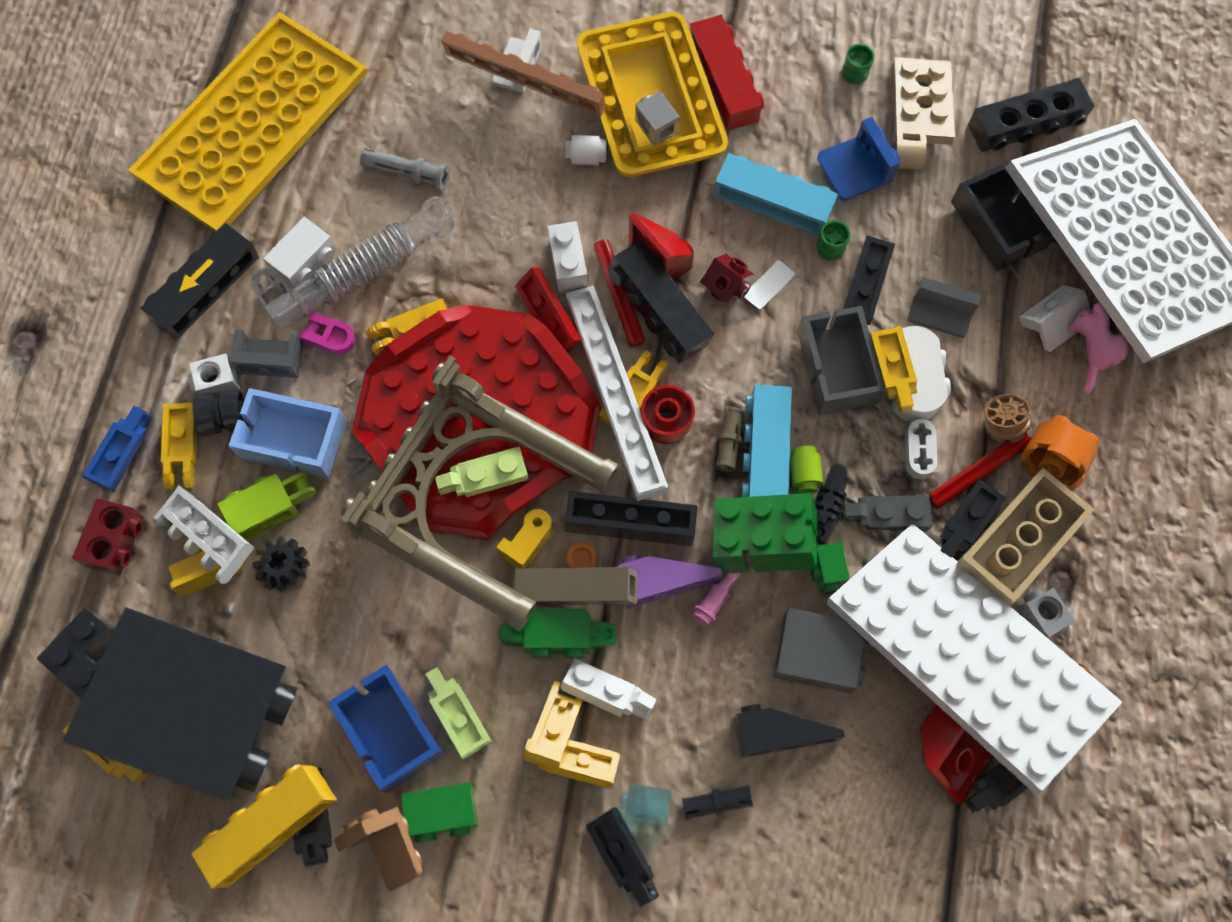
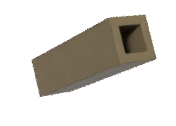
M629 567L515 569V577L511 581V589L535 601L536 605L637 604L638 571Z

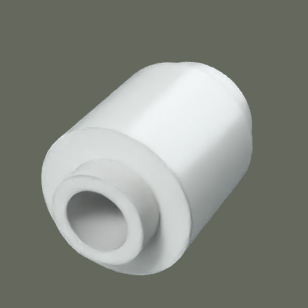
M572 135V140L566 141L565 157L566 159H571V165H599V163H606V139H599V136Z

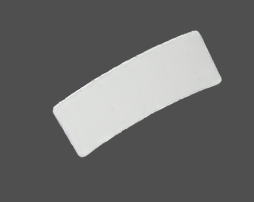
M777 260L751 286L745 298L758 309H761L794 277L795 272L780 260Z

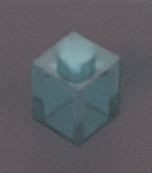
M630 784L629 792L622 791L620 812L626 813L625 821L666 827L672 790Z

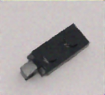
M979 479L943 528L944 531L940 537L946 540L940 551L950 558L957 549L965 553L977 540L1006 497Z
M1000 762L979 778L980 780L974 784L979 791L964 802L972 813L975 811L979 812L988 804L995 810L998 807L1007 805L1027 790L1028 787Z
M617 806L588 823L586 829L618 887L621 888L623 886L627 893L632 892L640 907L659 897L652 881L654 875L650 870L651 867Z

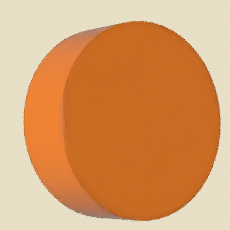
M577 542L568 548L566 552L568 568H592L597 566V552L591 544Z

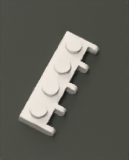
M180 486L176 488L153 519V522L158 527H164L169 521L173 523L167 532L172 540H178L185 534L189 539L184 545V550L189 555L195 554L201 548L206 553L200 561L204 569L210 570L218 563L221 568L216 574V579L221 584H226L230 581L254 549L250 543L191 493Z

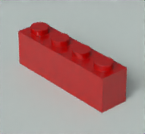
M722 14L690 23L689 30L727 131L759 122L761 110L764 109V100L761 93L756 92L754 88L752 72L750 69L746 70L743 63L742 50L739 46L736 47L733 41L734 35L730 24L726 25Z

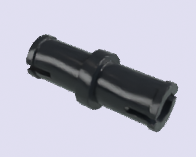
M749 785L723 791L715 788L711 789L712 793L682 798L686 820L716 814L719 817L724 816L723 812L753 807Z

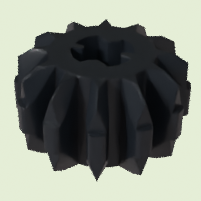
M278 536L276 545H273L270 540H265V546L268 549L265 552L263 550H256V555L261 560L252 563L253 568L259 570L255 575L256 579L259 582L265 581L264 587L268 590H272L276 586L279 592H285L287 583L292 588H297L298 584L295 579L297 577L306 579L307 574L301 569L310 566V561L304 558L307 554L306 549L298 547V542L295 539H290L286 543L282 536ZM280 560H284L283 564L285 566L282 569H279L278 562Z

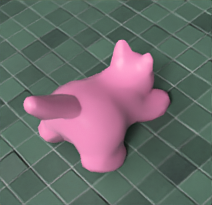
M1100 303L1095 304L1093 309L1089 311H1080L1074 323L1068 327L1069 331H1077L1085 338L1087 361L1089 364L1084 393L1086 394L1090 393L1094 388L1097 372L1105 370L1111 365L1119 364L1120 360L1126 358L1129 351V345L1125 337L1110 332L1109 316Z

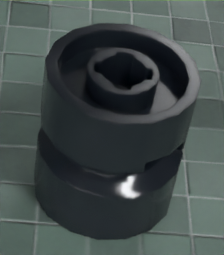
M241 390L222 392L219 398L214 394L194 397V421L201 436L219 434L223 428L232 432L235 429L237 420H242L246 423L240 415L245 400Z

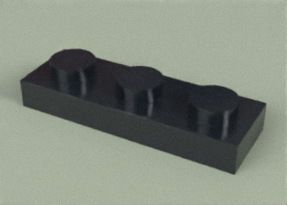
M868 235L865 238L843 309L862 306L867 325H870L895 243Z

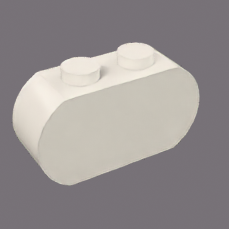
M909 326L902 330L917 378V393L911 394L914 402L912 412L900 414L895 398L890 399L891 407L898 417L908 422H913L916 419L929 420L937 414L951 392L950 380L945 378L944 373L946 353L940 347L939 338L932 331L920 326Z

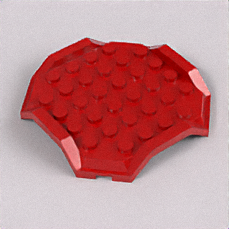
M471 305L437 311L388 343L365 371L352 433L382 473L384 472L383 465L391 453L396 454L402 445L400 440L408 427L413 428L418 421V412L425 401L430 402L435 395L432 375L436 367L440 363L445 364L449 356L456 358V363L460 365L461 374L477 381L485 389L484 393L594 454L601 404L577 364L547 326L531 314ZM471 416L473 431L493 428ZM459 417L450 418L442 428L441 434L448 439H455L465 435L466 422ZM433 433L421 453H429L437 446L441 450L445 447H442L437 442ZM485 440L471 444L448 459L435 477L451 472L450 467L459 463L519 447V445L504 440ZM520 446L529 478L526 481L466 497V495L457 496L456 491L440 495L434 478L426 502V520L429 531L445 535L446 533L464 535L465 538L489 541L513 515L565 479L573 477V475ZM430 464L424 465L426 470ZM413 465L400 484H410L419 490L420 485H416L415 482L417 470ZM411 494L399 495L410 513L416 510L414 496Z

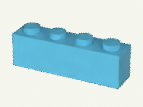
M728 153L715 181L713 197L820 236L823 225L828 222L838 193L831 191L825 186H816L805 182L800 177L786 175L776 171L773 167L762 166L749 161L743 156H735Z
M754 384L752 394L746 395L745 413H750V424H745L744 442L749 443V453L743 454L742 472H748L747 483H742L741 497L788 494L792 387Z

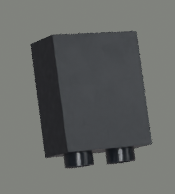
M125 607L62 742L230 801L236 787L255 792L271 754L254 747L264 721L282 727L298 688L281 682L286 670L285 665Z

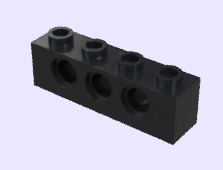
M1076 78L975 108L968 126L981 153L992 149L997 151L1008 144L1018 141L1019 143H1024L1038 135H1051L1059 129L1068 126H1080L1087 120L1095 105L1081 78Z

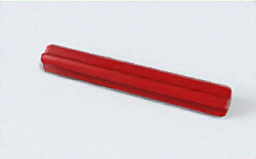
M607 239L594 243V250L628 343L631 347L642 345L645 343V336L636 312L629 304L627 295L620 286L612 282L609 276L608 268L614 256L611 245Z
M1026 432V436L1020 441L1011 443L1010 440L1005 441L928 495L930 496L932 507L935 509L941 508L977 483L979 479H983L1025 450L1031 437Z

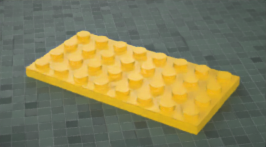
M278 12L128 171L132 177L213 232L219 230L225 223L230 226L368 74L367 68L281 12Z

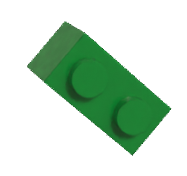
M470 782L401 794L403 816L409 827L408 834L410 838L415 837L416 843L437 840V833L450 831V837L471 834L470 828L478 827L474 787Z

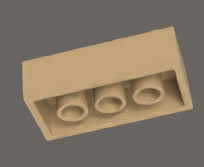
M1042 468L1029 480L956 564L1010 606L1022 595L1091 515L1094 509Z

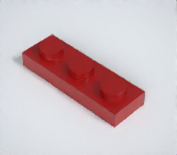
M531 267L517 282L515 288L530 314L546 325L565 351L569 353L582 339L541 268Z

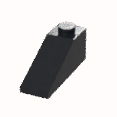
M760 704L741 707V713H737L734 717L742 758L839 741L845 737L844 730L772 708L761 709Z

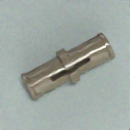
M736 407L725 408L722 432L718 434L717 441L720 444L715 468L724 472L735 471L738 447L742 445L741 426L744 410Z

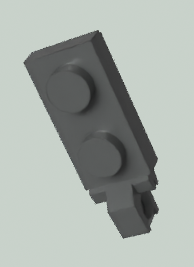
M930 496L862 497L858 499V503L844 504L842 521H860V527H866V530H906L911 524L920 530H928L932 527Z

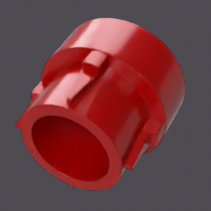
M662 385L652 389L644 397L641 405V417L649 436L655 442L665 445L675 442L679 444L693 425L695 415L694 402L691 396L682 388L674 385ZM668 411L674 413L675 416L673 418L666 419L663 418L659 413Z

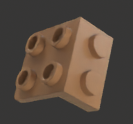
M398 807L381 814L378 813L377 809L368 811L358 816L357 820L344 825L345 832L334 838L338 852L369 840L383 880L389 891H393L423 874L421 856L413 847L408 834V823L401 816Z

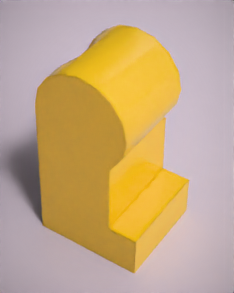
M542 509L529 511L524 518V526L510 542L503 538L496 547L498 556L517 569L528 568L550 538L552 533L550 515Z

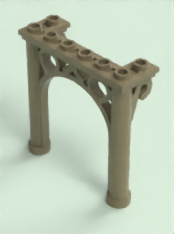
M449 356L445 364L440 363L432 375L435 395L430 402L425 401L418 412V421L413 428L408 427L400 440L402 445L396 454L391 453L383 465L384 472L378 481L373 480L365 494L359 491L355 499L350 498L341 511L343 516L341 521L352 538L357 540L360 537L363 540L364 538L507 620L510 627L520 632L529 620L536 602L450 554L431 535L426 520V502L429 489L436 474L447 460L458 451L471 444L485 440H504L515 443L603 493L613 480L619 464L608 458L603 460L484 393L485 389L477 381L461 374L460 365L456 363V358ZM471 416L493 428L473 431ZM450 418H462L466 422L465 435L455 439H448L441 434L442 428ZM433 433L437 442L442 447H445L441 450L437 446L429 453H421ZM430 464L426 470L424 465ZM412 465L417 470L415 482L416 485H420L419 490L410 484H400ZM411 494L414 496L416 510L404 517H396L391 513V506L399 495ZM382 511L385 515V518L380 515ZM418 521L425 542L399 527H406Z

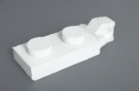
M576 658L560 688L566 693L619 717L622 714L631 715L632 713L648 720L656 701L655 698L644 693L637 686L635 687V685Z

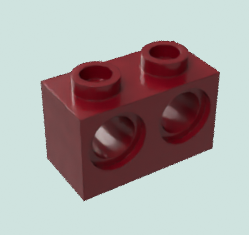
M96 498L72 559L84 567L120 576L123 568H126L130 562L131 548L135 538L139 537L142 532L144 516L132 507ZM123 517L120 526L113 529V523L118 518ZM110 547L108 556L100 559L102 551Z

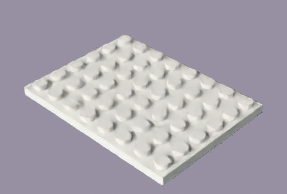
M1136 119L1011 160L1006 166L1007 172L1143 363L1232 324V246Z

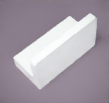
M530 28L525 40L510 37L503 54H514L526 63L536 64L542 50L541 31ZM494 75L493 85L523 94L526 90L525 86L500 76Z
M1062 285L1019 316L1022 327L1039 332L1044 350L1051 352L1077 333V331H1069L1068 327L1074 323L1080 311H1089L1090 306L1084 290Z

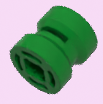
M859 43L850 46L847 50L841 72L847 82L861 84L869 77L875 56L869 46Z
M837 220L828 221L823 225L816 244V250L822 258L833 261L843 256L850 239L848 226Z

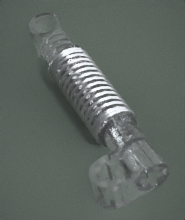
M442 197L429 198L424 202L422 210L418 212V216L414 214L411 216L412 220L410 218L405 219L406 224L404 222L389 224V226H386V229L383 228L385 238L377 231L378 237L372 235L371 241L366 238V244L364 245L363 242H360V248L354 245L355 251L349 249L350 254L348 255L343 252L344 257L341 259L337 256V262L331 259L332 265L329 266L326 263L325 266L327 268H317V270L310 274L309 279L291 290L280 274L270 268L259 270L254 274L251 280L252 289L282 332L322 306L337 303V301H340L339 296L345 298V292L351 294L350 289L357 290L356 285L362 287V282L368 284V278L374 280L373 275L379 277V271L385 273V268L391 270V265L396 266L397 262L402 263V258L408 259V257L414 255L415 249L418 248L417 243L423 245L425 243L424 239L426 241L431 240L430 235L432 237L449 235L455 227L451 206ZM443 215L440 219H433L435 216ZM273 288L279 297L274 300L268 289Z

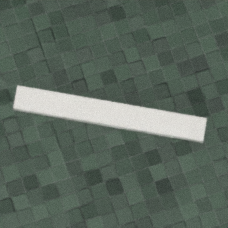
M594 285L565 293L567 304L577 332L582 339L581 343L637 501L667 493L668 485L647 428L642 420L640 409Z

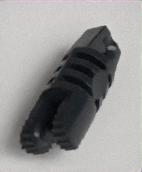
M841 463L830 467L825 483L820 486L815 499L817 509L816 541L821 545H826L838 524L847 497L845 489L848 472Z

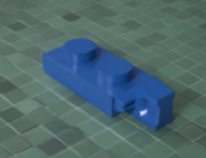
M133 406L126 419L121 418L117 423L113 422L84 471L82 478L114 493L145 439L148 431L145 427L151 415L145 410Z

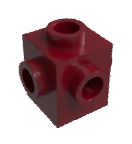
M723 254L714 258L700 283L712 291L711 295L715 299L730 303L738 298L741 300L746 296L751 288L749 282L754 274L747 269L748 266L742 260L732 258L728 254Z

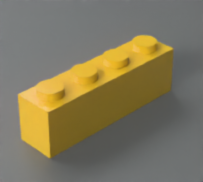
M300 764L293 766L283 774L282 777L284 779L275 787L271 786L261 791L255 797V803L232 814L228 818L229 823L225 827L209 833L201 840L202 845L191 854L212 889L230 887L337 801L316 766Z

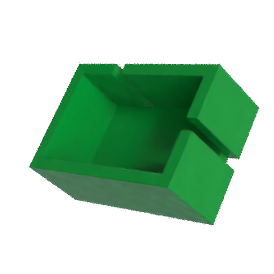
M812 493L715 499L713 559L717 568H721L723 574L748 573L749 565L744 556L746 552H749V558L755 572L817 569V509Z

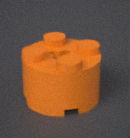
M1055 415L1052 420L1043 421L1037 426L1021 456V461L1025 460L1027 464L1025 470L1031 477L1044 468L1063 485H1068V489L1072 490L1082 484L1098 452L1099 438L1095 434L1086 432L1072 424L1067 417Z

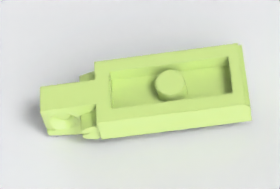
M520 446L459 463L450 467L451 472L435 477L440 495L456 491L457 496L466 495V497L529 479Z
M438 667L426 673L434 690L427 693L430 698L429 702L461 758L464 760L492 743L491 738L459 683H456L454 678L446 682Z

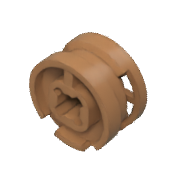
M1002 394L995 396L987 402L984 409L985 431L991 439L1000 443L1003 440H1010L1011 443H1014L1026 436V432L1030 430V407L1025 399L1013 394ZM1013 400H1014V401H1017V402H1019V403H1021V404H1019V405H1018V404H1015V403H1013Z

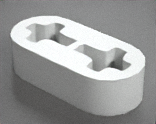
M916 419L910 424L905 433L906 468L908 473L917 479L929 477L937 467L936 429L926 419ZM918 428L922 429L923 434H927L922 441V445H920L919 435L914 434ZM920 453H922L923 463L929 464L924 470L920 469L919 464H915L920 457Z

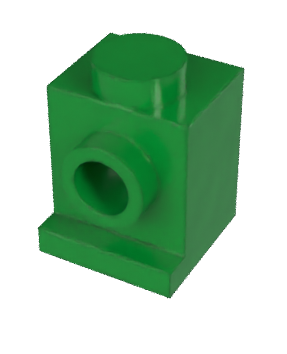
M842 542L817 546V569L810 570L812 581L818 583L819 591H823L824 595L834 594L850 580Z

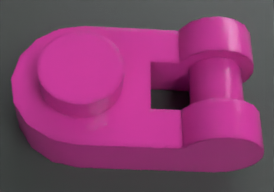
M311 312L307 320L309 325L299 335L303 344L309 347H317L336 355L347 354L354 348L356 343L355 334L350 326L316 312ZM320 329H325L322 336L317 335Z

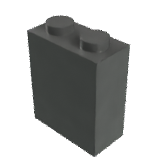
M788 608L783 616L773 677L851 694L857 689V686H862L865 667L860 666L862 653L866 654L868 651L869 642L844 619Z

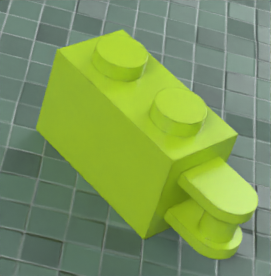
M306 472L297 473L284 481L277 474L272 476L265 475L257 479L254 485L245 490H236L229 493L225 500L217 504L228 526L248 542L299 515L296 505L313 497L316 494V490L314 487L309 486L307 482L309 477ZM296 487L298 492L290 495L288 491Z

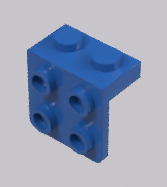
M873 117L862 120L857 137L820 151L817 156V161L842 201H847L893 182L900 165L897 151L890 147L883 128L877 125Z

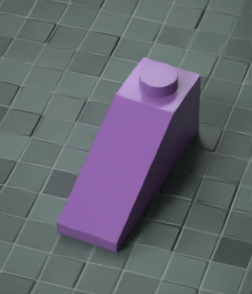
M640 555L629 556L622 560V564L617 565V567H629L638 571L637 604L627 605L628 609L718 583L723 575L721 568L652 556L643 558Z

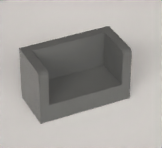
M236 329L229 362L238 374L298 378L304 344L297 333H291L289 341L249 339L243 329Z

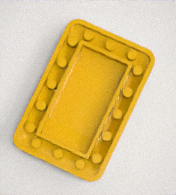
M666 12L588 30L579 35L577 49L587 83L597 87L604 93L606 107L602 116H598L618 173L626 177H635L717 157L726 151L728 138L689 27L683 15L677 12ZM661 91L680 116L678 134L653 146L635 122V107L643 97L647 95L652 96Z

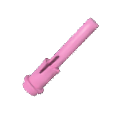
M749 552L744 553V556L747 560V563H749ZM726 573L718 584L714 583L700 605H695L693 608L694 613L692 617L698 623L706 627L710 623H715L716 614L731 596L729 590L741 573Z

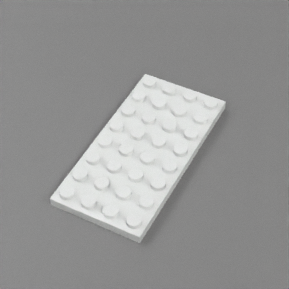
M911 524L829 597L827 605L1032 792L1038 795L1118 708L1122 701L1000 597L957 565V561L953 557L950 558L941 552L939 545L919 528Z

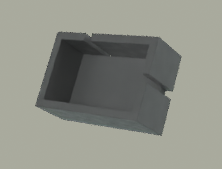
M862 306L836 310L830 322L829 330H826L830 320L829 312L802 316L797 334L810 383H815L812 391L819 415L879 404L886 389Z

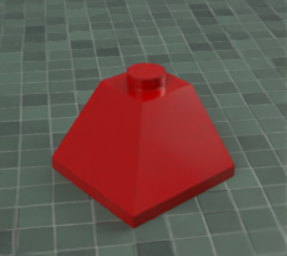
M636 213L629 216V246L643 240L673 280H676L692 269L694 251L686 240L682 241L675 232Z
M936 705L920 728L926 767L956 804L961 805L994 756L944 710Z

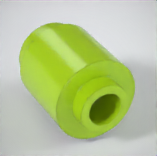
M814 446L796 447L791 450L792 456L789 457L792 488L799 490L800 494L816 493L818 488L824 484L821 456L817 453V449Z

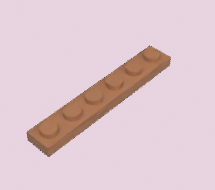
M446 31L441 40L447 56L601 117L606 107L604 93L593 85L584 86L575 82L567 75H556L549 72L542 65H531L514 54H503L498 52L493 46L486 43L481 45L473 42L461 33L455 35Z

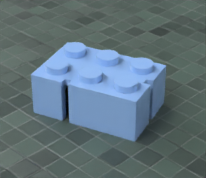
M249 388L240 412L246 423L242 420H237L229 443V447L239 459L296 471L298 467L301 472L329 479L347 424L341 409Z

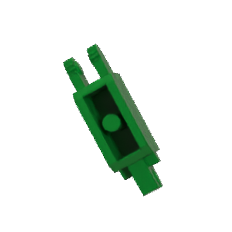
M534 608L529 620L520 632L510 627L508 622L501 625L498 631L502 644L509 647L510 645L513 647H524L525 654H531L533 659H549L551 654H564L566 659H583L584 654H591V649L615 646L616 643L615 624L591 620V615L585 609Z

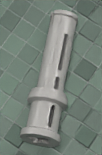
M366 147L360 155L361 166L405 176L418 185L425 183L436 186L437 190L443 191L448 183L449 166L445 164L438 166L426 163V160L423 158L413 161Z

